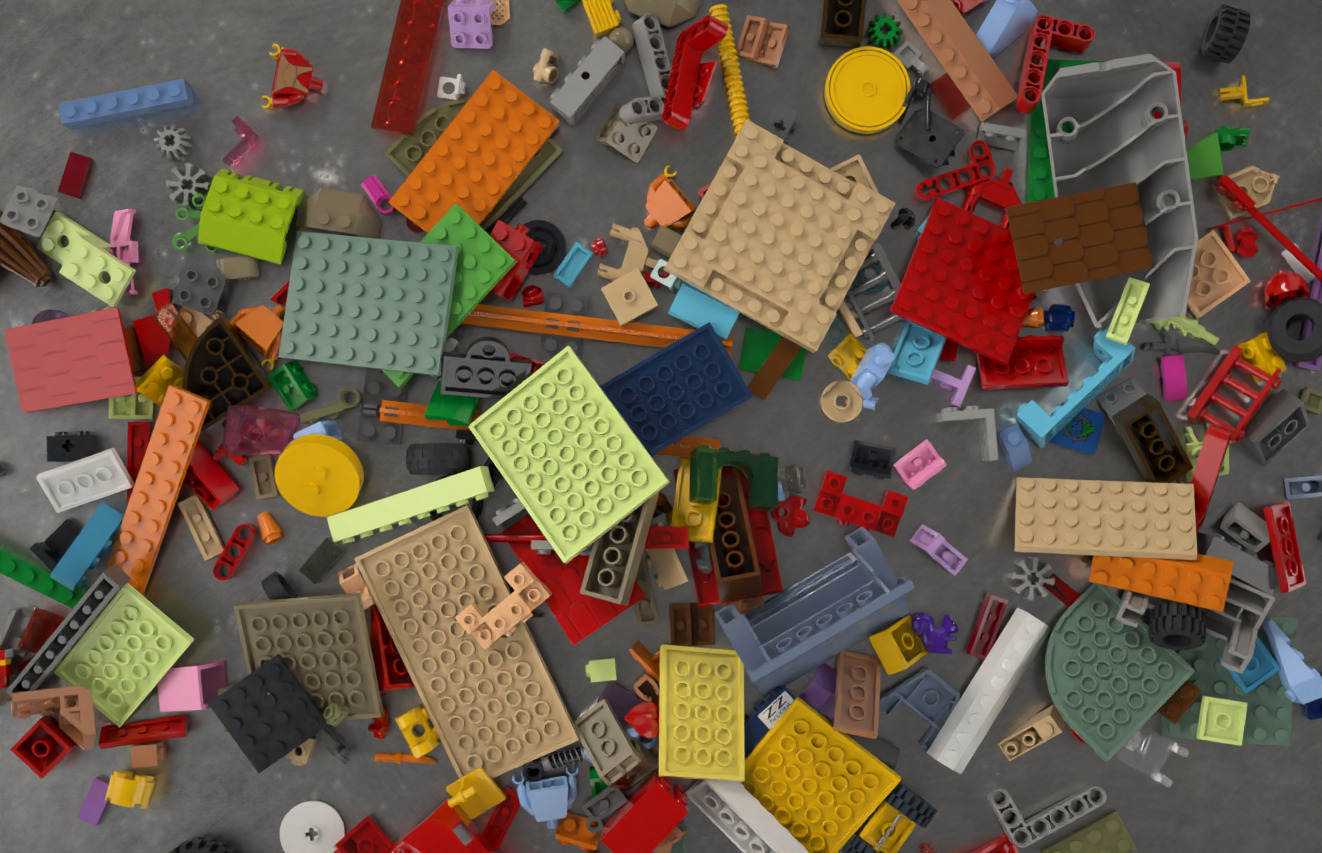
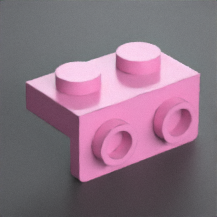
M927 439L893 464L905 484L912 490L921 487L925 481L933 475L940 473L947 465Z

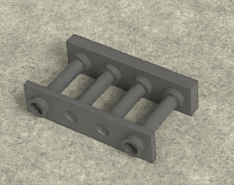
M880 242L872 246L874 251L865 258L859 270L879 262L884 270L880 271L881 274L856 287L849 288L847 292L864 325V328L861 330L866 340L871 339L872 342L877 341L874 336L875 333L904 319L894 314L869 326L864 316L893 301L901 284ZM884 281L885 283L890 281L893 287L890 293L861 308L859 307L855 296Z

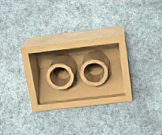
M660 521V522H657V523H655V524H653V525H651V526H664V525H663L662 521ZM646 549L649 555L645 556L649 567H654L657 572L654 578L658 587L663 586L664 590L688 581L675 549Z

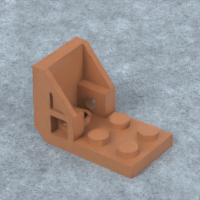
M74 686L12 693V717L24 719L31 715L49 716L57 712L59 729L83 750L93 749L96 736L92 693L86 688Z

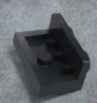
M854 440L849 459V471L856 475H871L881 480L885 478L891 479L896 448Z

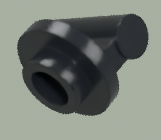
M906 207L901 208L898 212V217L891 223L892 228L898 229L901 225L905 228L913 227L915 223L914 213Z

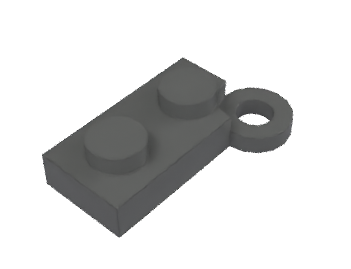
M609 786L582 805L581 808L589 817L586 821V827L590 832H599L603 827L602 819L628 802L629 797L623 789ZM591 821H597L598 827H593Z

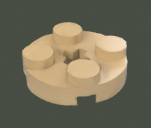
M841 380L834 381L825 387L820 398V404L827 418L843 423L849 422L859 415L862 410L863 398L856 385L849 381ZM838 396L841 398L845 396L847 398L845 401L847 405L845 407L842 405L837 406L838 400L836 398Z

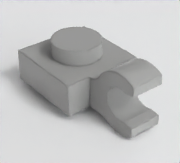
M909 40L893 54L901 61L907 71L912 67L921 78L928 72L929 67L920 60L923 53Z

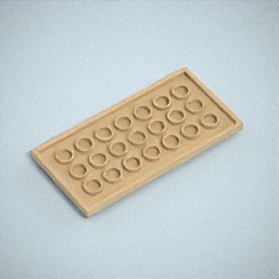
M1017 477L1014 552L1197 560L1194 485Z

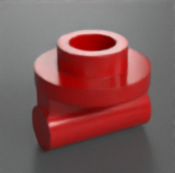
M529 285L521 292L524 307L545 303L542 289L536 285Z

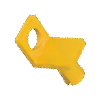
M1245 75L1240 77L1238 86L1219 88L1220 102L1239 99L1241 101V108L1267 105L1270 101V97L1248 100Z

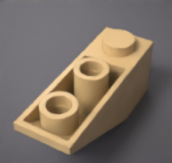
M1052 705L1033 716L999 741L997 745L1008 760L1011 761L1062 733L1066 722L1057 708Z

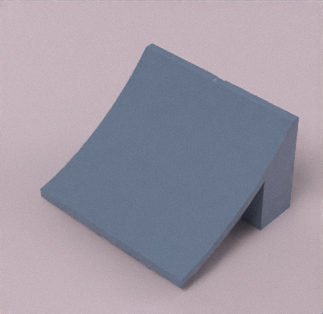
M864 527L845 536L853 554L849 552L784 590L782 593L765 601L766 608H763V605L761 606L760 604L752 609L751 612L740 615L732 602L714 613L745 666L750 679L755 683L763 698L769 696V693L776 687L790 684L831 660L840 651L848 650L877 631L911 613L906 593L915 588L913 582L905 576L898 580L896 579L875 538Z

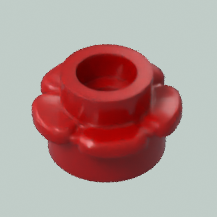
M593 238L594 243H591L594 254H599L600 257H603L604 254L608 253L603 238Z

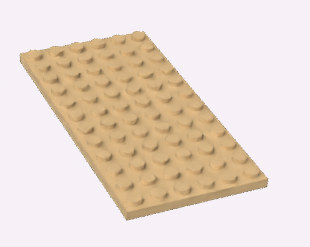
M470 504L354 558L459 779L480 766L492 779L579 740L575 725L526 622L523 623L520 620L515 624L517 629L509 636L503 634L484 650L471 633L468 635L455 619L458 614L473 602L486 615L512 594Z

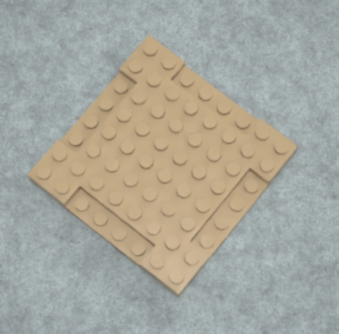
M746 119L664 270L806 350L815 353L896 203L859 182L855 184L784 144L783 139Z

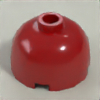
M1287 270L1276 272L1266 282L1264 288V298L1269 308H1272L1271 305H1280L1289 299L1310 297V290L1306 280L1300 274L1288 272Z

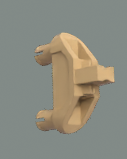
M613 223L610 236L628 241L629 245L621 268L616 269L601 263L597 276L615 281L636 268H639L642 274L643 272H648L649 269L654 270L658 260L652 259L653 254L649 253L640 229L637 227L629 229Z

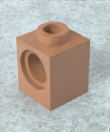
M162 741L130 746L132 768L158 766L164 763L166 759V748L163 747Z

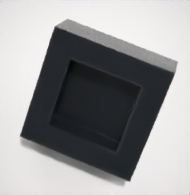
M456 431V438L461 440L460 443L473 445L474 441L479 442L472 431Z

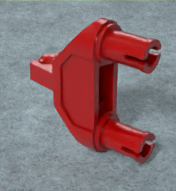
M1005 168L1000 177L995 176L994 179L967 187V197L962 208L974 213L978 201L981 200L1000 208L1005 212L1000 226L1011 231L1006 207L1022 204L1013 187V183L1009 182L1013 170Z

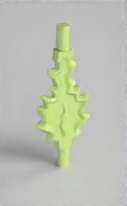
M1181 316L1145 322L1147 325L1153 323L1158 331H1160L1162 326L1168 332L1169 325L1171 324L1174 329L1176 327L1179 328L1184 336L1187 333H1191L1193 337L1203 338L1213 345H1216L1219 341L1218 337L1206 331L1205 327L1198 324V319Z

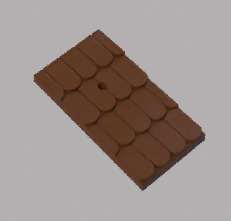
M1136 182L1006 207L1024 294L1154 268ZM1061 239L1062 246H1056L1054 241Z

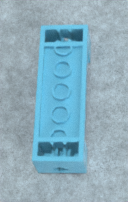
M1109 327L1105 330L1103 328L1100 329L1094 336L1093 354L1103 362L1097 369L1099 372L1094 376H1088L1082 383L1083 387L1078 392L1074 390L1067 397L1068 401L1063 406L1058 405L1052 411V417L1033 400L1028 404L1026 402L1017 409V424L1039 447L1043 448L1133 362L1135 347L1129 342L1127 345L1106 339Z

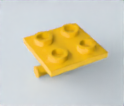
M482 766L446 787V790L452 796L447 801L448 805L451 808L459 805L471 820L506 799L504 793Z

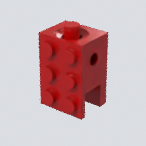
M498 220L490 236L517 263L491 291L512 301L541 252L543 245L526 236L530 229L518 223L515 229Z

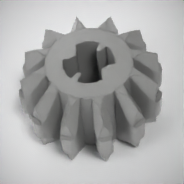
M173 124L171 129L169 126L164 125V132L157 130L160 137L153 138L158 143L155 146V150L160 151L159 155L161 157L167 156L169 161H172L174 157L177 160H181V153L188 155L185 148L191 147V144L187 142L191 137L185 134L186 130L184 128L178 129L176 124ZM172 139H173L174 142H175V144H174L173 146H172L171 143H170V141H171Z

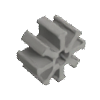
M185 163V176L182 170L174 167L171 172L180 180L179 182L166 180V187L172 191L178 189L169 195L173 201L181 204V201L184 199L183 206L188 209H195L192 198L196 193L209 191L211 184L203 182L207 178L209 179L210 175L201 168L196 173L197 167L191 163ZM189 183L193 186L191 190L187 187ZM196 197L198 203L203 202L201 197Z
M1028 557V567L1025 565L1024 560H1016L1014 565H1017L1022 573L1008 572L1009 579H1020V582L1015 586H1011L1010 589L1014 593L1020 594V591L1025 588V593L1022 597L1027 600H1034V589L1038 593L1037 596L1046 597L1049 593L1040 584L1042 582L1049 585L1055 584V578H1042V575L1048 570H1052V567L1047 563H1042V566L1037 569L1040 558ZM1032 574V576L1035 577V580H1027L1028 575L1031 576Z

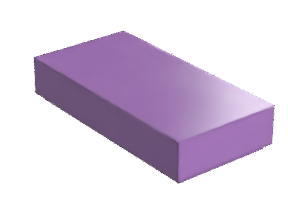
M99 777L94 779L77 818L94 826L99 824L109 801H105L109 782Z

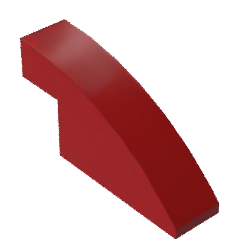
M169 288L151 293L157 314L133 321L148 370L163 355L172 361L178 336V318L176 317L178 311L177 304L172 303L173 290Z

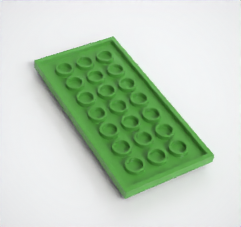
M457 203L453 205L420 242L459 247L446 339L517 263ZM382 370L400 388L415 374Z

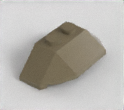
M623 0L629 13L639 17L652 13L657 17L659 24L666 27L696 18L702 0Z
M320 188L298 208L295 227L343 236L379 239L382 219L363 194Z

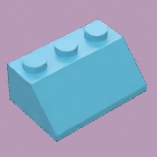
M684 281L668 312L669 315L696 328H700L710 322L719 339L726 341L740 313Z

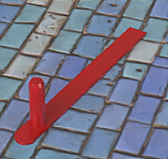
M1322 198L1310 200V201H1307V202L1299 203V204H1296V205L1284 207V208H1281V209L1273 210V211L1266 212V213H1262V214H1263V215H1267V214L1274 213V212H1278V211H1281V210H1285V209L1293 208V207H1296V206L1308 204V203H1311V202L1319 201V200H1322ZM1253 217L1210 227L1208 230L1221 227L1227 249L1230 253L1235 252L1236 246L1230 224L1252 219Z

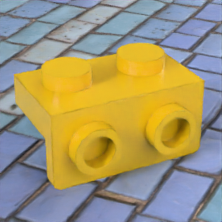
M1267 332L1238 345L1243 350L1245 361L1266 373L1273 375L1277 368L1281 372L1287 370L1283 358L1271 346ZM1252 375L1256 383L1263 381Z

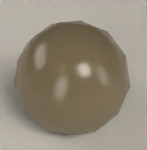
M616 27L610 32L608 37L610 41L625 53L634 46V35L626 27Z

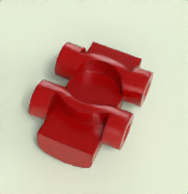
M1253 227L1239 228V233L1234 234V241H1240V245L1236 246L1235 254H1241V258H1253L1255 253H1258V245H1255L1258 234L1253 232Z
M383 708L384 714L382 717L370 718L374 720V724L368 726V731L374 733L373 737L385 738L389 724L386 708Z

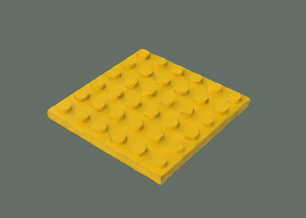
M797 696L753 751L745 758V781L740 783L809 853H838L901 781V776L847 734L833 731V723Z

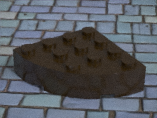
M224 313L211 322L198 337L188 354L183 371L182 389L211 401L200 433L266 392L272 386L267 375Z

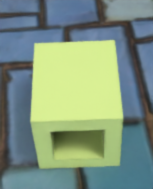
M615 656L589 659V664L585 665L586 677H590L591 682L617 680Z

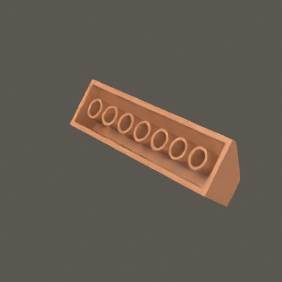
M897 0L981 122H986L1017 100V93L951 0Z

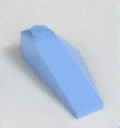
M996 0L977 31L976 36L991 58L994 59L1029 28L1038 10L1030 0Z

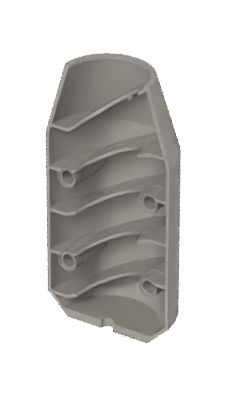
M1150 53L1113 59L1108 62H1095L1060 68L1041 93L1055 198L1136 182L1154 266L1151 269L1075 284L1095 328L1109 327L1129 277L1150 283L1148 293L1135 324L1185 316L1198 243V232L1176 71ZM1151 112H1159L1162 114V118H1153ZM1062 126L1070 127L1073 130V132H1063ZM1163 197L1172 198L1174 205L1166 206L1163 203Z

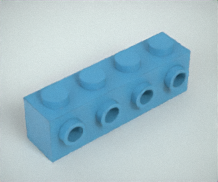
M102 502L51 572L50 578L74 591L76 586L81 588L88 577L85 575L88 569L91 568L93 570L100 561V558H98L100 552L108 550L113 542L110 538L114 533L118 535L124 515Z

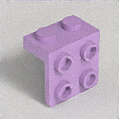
M453 0L448 5L452 47L490 49L492 47L491 14L496 9L495 0Z

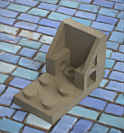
M607 699L601 700L573 722L578 737L599 777L608 786L630 790L659 768L658 758L637 738L626 734Z

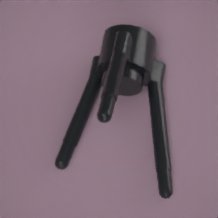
M921 78L913 80L911 89L902 104L906 109L900 116L898 124H902L913 99L921 101L926 97L925 129H930L931 95L933 90L929 89L930 83Z

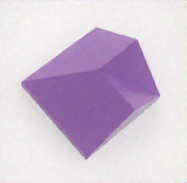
M824 663L817 668L799 697L820 713L834 720L837 671Z

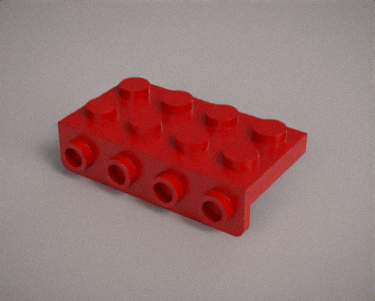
M1050 334L1047 336L1028 335L1026 337H1018L1006 365L976 352L982 390L1067 386L1069 381L1062 347L1064 342L1063 336Z

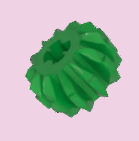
M883 13L882 19L879 15H875L874 21H869L868 25L870 28L866 30V34L871 35L868 38L869 42L875 41L874 47H878L881 44V48L885 50L887 45L893 48L895 46L894 42L899 43L901 38L898 35H901L903 30L898 28L901 24L900 21L893 22L895 19L894 15L888 19L887 13ZM882 28L886 29L885 32L888 31L887 35H883V34H882V33H883V31L881 32V29H882Z

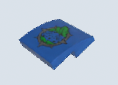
M1083 408L1052 438L1051 444L1095 455L1106 414Z

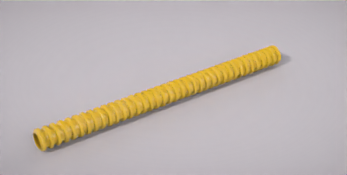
M724 4L712 6L709 9V13L712 14L711 16L728 24L726 36L716 45H718L717 51L720 52L718 56L721 58V70L724 71L722 75L725 77V89L728 90L726 92V95L729 96L727 100L730 102L729 108L732 109L730 111V114L733 115L731 119L734 121L733 127L736 128L734 133L738 136L746 119L751 121L749 119L750 113H747L749 111V108L746 106L748 103L745 100L746 94H743L745 88L742 87L744 85L743 81H741L742 75H739L741 69L738 68L740 64L737 62V50L734 49L736 45L733 43V31L730 30L732 26L729 24V12L726 11L728 7Z

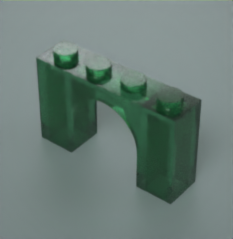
M699 445L690 452L689 502L710 505L716 501L719 470L722 466L730 465L743 471L749 480L750 510L770 512L778 507V457L771 456L770 453L751 454L749 450L735 452L726 447L712 449L709 445Z

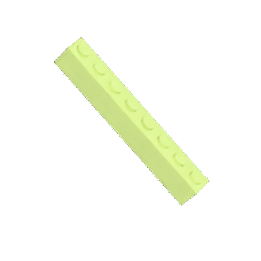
M479 466L327 517L333 542L342 541L344 545L354 542V538L361 536V539L373 536V531L380 530V532L393 529L392 525L397 523L399 526L412 523L411 519L418 517V520L431 516L430 512L436 510L437 513L449 511V506L456 504L457 507L469 504V500L476 498V501L488 498V493L494 492L495 489L488 466Z

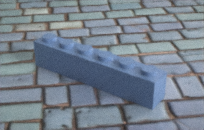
M178 79L58 103L62 125L72 130L194 105L191 85L185 79Z

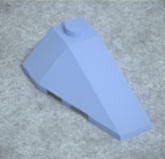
M1265 618L1262 626L1272 656L1281 668L1278 674L1282 685L1287 690L1285 691L1286 696L1292 702L1306 704L1321 698V675L1315 668L1311 669L1305 665L1303 654L1294 647L1289 646L1291 644L1290 639L1272 619Z

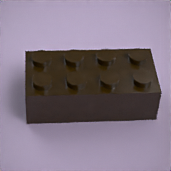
M822 0L818 44L859 48L863 42L867 0Z
M1147 393L1111 416L1145 482L1171 483L1193 469L1160 401Z

